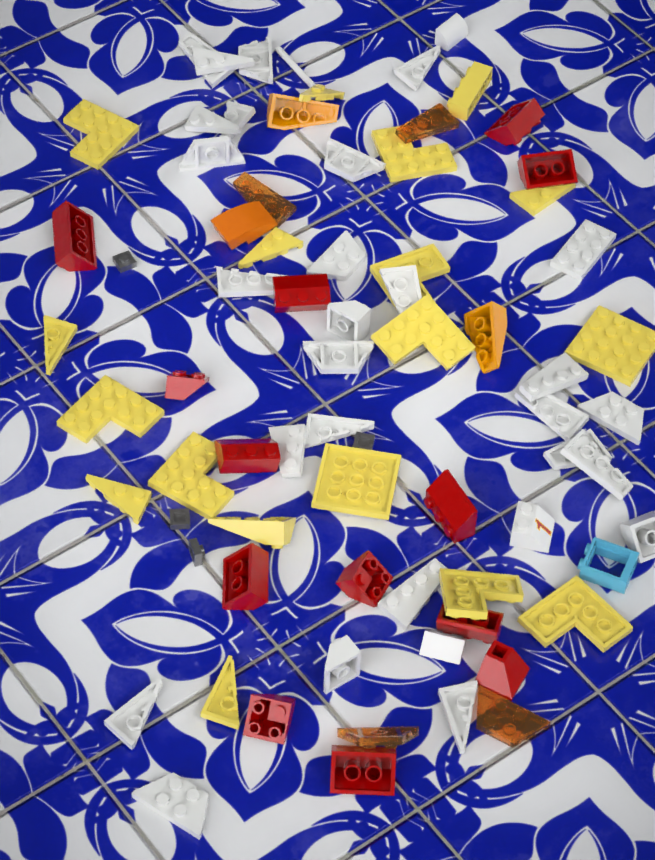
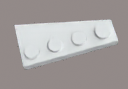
M416 265L379 270L399 314L422 298Z

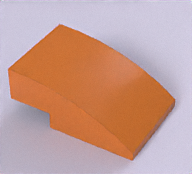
M260 201L236 206L210 220L214 229L231 250L245 241L249 245L278 225Z

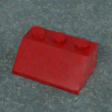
M532 98L512 105L484 133L505 146L517 145L522 141L523 136L532 131V127L541 122L540 119L545 113L537 100Z
M572 149L521 155L517 161L520 179L527 190L578 183Z
M327 274L272 277L275 313L327 310L328 304L331 303Z
M271 438L223 439L214 441L220 474L277 472L281 457L278 443Z
M446 469L426 489L424 503L427 509H431L436 522L442 525L446 536L450 537L454 543H457L475 535L478 511L450 471Z
M250 543L223 559L222 609L255 610L268 603L269 553L254 543Z
M443 603L436 620V627L438 631L443 633L460 635L467 639H476L492 644L494 640L498 641L504 613L488 610L487 620H473L464 617L452 618L446 616Z
M332 745L330 793L394 796L396 772L395 747Z

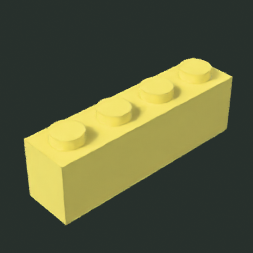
M475 61L471 67H468L466 76L461 78L459 87L455 88L453 97L449 98L447 102V108H449L448 115L465 121L468 120L492 80L493 67Z

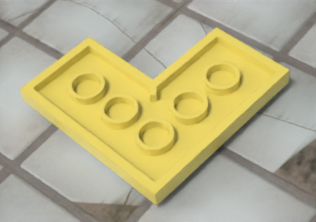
M85 99L63 118L64 124L87 134L70 151V156L97 170L139 131V125Z
M404 125L371 131V136L380 159L386 163L385 171L390 183L457 171L456 162L447 143L414 148Z
M434 243L370 265V272L393 305L394 303L379 270L416 265L421 296L423 298L428 294L431 297L422 282L450 272L449 264Z
M428 294L371 335L374 343L394 365L423 344L445 370L448 371L476 348Z
M104 375L56 422L59 428L87 444L110 421L115 422L141 438L165 415V412L161 407Z
M194 431L148 480L149 487L206 519L216 517L234 497L233 490L206 476L209 470L218 462L215 444Z
M446 568L439 569V580L446 616L487 620L488 610L485 599L488 601H506L508 603L523 602L524 594L519 575Z
M577 575L521 614L517 620L545 648L573 627H576L604 653L633 631V626Z

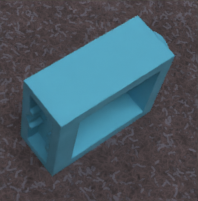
M594 537L592 543H587L584 551L585 558H581L577 567L580 570L579 578L625 594L636 568L639 552ZM597 554L625 564L621 577L589 567L594 555Z

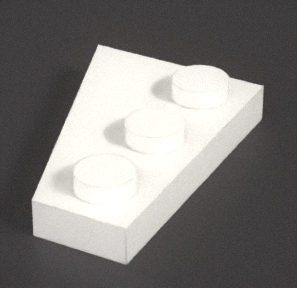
M306 425L268 427L271 439L278 443L281 457L279 468L282 477H302L307 432Z
M591 429L585 431L587 433L586 437L598 445L597 449L603 456L607 455L612 460L613 457ZM573 438L544 452L543 457L553 470L577 467L560 453L563 447Z

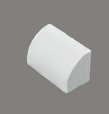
M458 13L436 28L435 45L441 46L445 51H449L468 36L467 24Z
M426 629L419 655L460 664L467 638Z

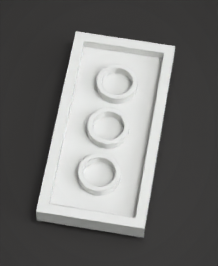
M585 219L551 260L550 266L582 281L616 239L617 233Z

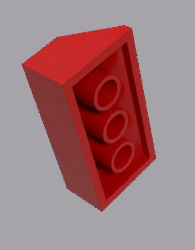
M65 201L52 212L55 264L69 272L97 269L93 216Z

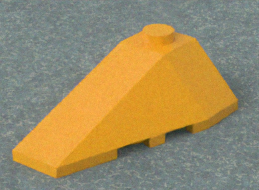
M271 93L269 94L267 107V127L288 130L337 122L339 105L314 100L301 102L297 97Z
M491 301L464 314L465 331L469 335L472 344L476 347V358L484 374L500 367L507 330L506 308Z

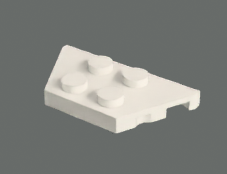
M267 36L266 40L259 43L255 40L249 44L238 46V55L253 58L255 64L252 67L240 68L239 74L273 84L271 36Z
M229 136L193 140L178 167L181 172L246 164L231 138Z
M328 138L324 169L351 182H356L385 169L386 163Z
M345 230L306 271V275L327 274L328 279L346 281L366 260V255L349 232Z
M303 341L304 351L321 374H358L374 348V341Z
M613 391L577 406V409L588 414L590 419L636 445L640 444L644 409Z
M174 772L132 792L133 799L197 839L201 838L208 803V793Z

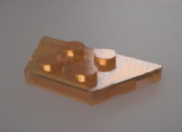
M482 686L478 687L476 729L514 748L521 744L523 740L534 737L538 731L542 729L547 730L550 727V721Z
M418 726L337 728V737L358 746H363L365 749H374L379 745H384L385 748H397V745H403L419 735Z

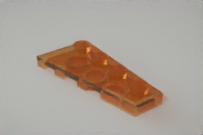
M439 103L396 128L395 134L406 144L459 128L460 122Z
M246 172L242 173L233 182L234 188L247 203L260 201L277 222V228L297 211L294 204Z

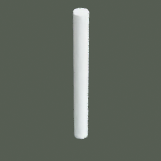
M277 46L275 51L309 87L315 86V83L280 46Z

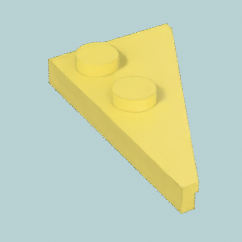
M315 84V86L300 94L299 101L309 102L311 97H316V101L334 100V98L344 99L345 92L327 89L322 84Z
M576 183L515 191L510 193L509 198L532 216H535L576 188Z
M275 227L238 263V268L251 267L254 262L259 260L263 262L276 258L278 255L287 254L289 249L295 247L301 249L303 241Z
M44 315L46 374L51 375L78 328L76 324Z
M89 474L86 475V482L94 490L98 489L103 493V497L118 507L123 514L127 513L132 517L135 524H139L152 496L151 491Z
M229 655L204 704L201 717L239 730L235 667L233 656Z

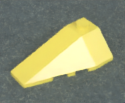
M212 517L208 519V523L261 544L271 545L273 549H282L284 545L290 543L296 522V517L263 518V520H260L258 517H246L244 520H241V517Z

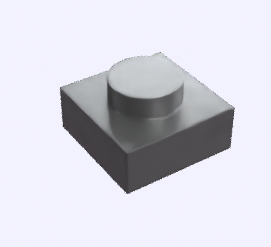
M129 250L112 256L113 262L120 273L137 267V262Z
M356 432L353 447L372 450L375 435Z
M189 508L169 509L171 530L190 529Z
M197 538L189 539V553L194 566L203 565L202 557L205 556L203 545H199Z

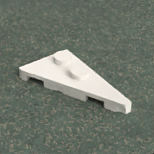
M477 680L438 689V695L460 754L465 753L478 684Z

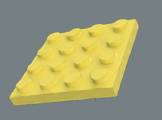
M599 305L565 352L574 361L630 387L655 352V330Z
M325 443L311 508L389 520L401 455Z

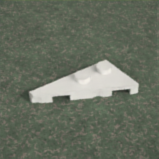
M437 45L396 67L394 74L416 91L440 54L441 46Z
M192 47L197 76L255 66L253 58Z
M227 101V111L224 112V117L242 129L256 111L252 106ZM222 133L219 137L229 136L232 140L236 134Z
M200 105L195 106L185 124L186 131L241 134L240 126Z
M308 413L305 448L352 436L356 432L373 430L375 421Z
M159 677L104 720V725L131 750L135 748L162 688V679Z

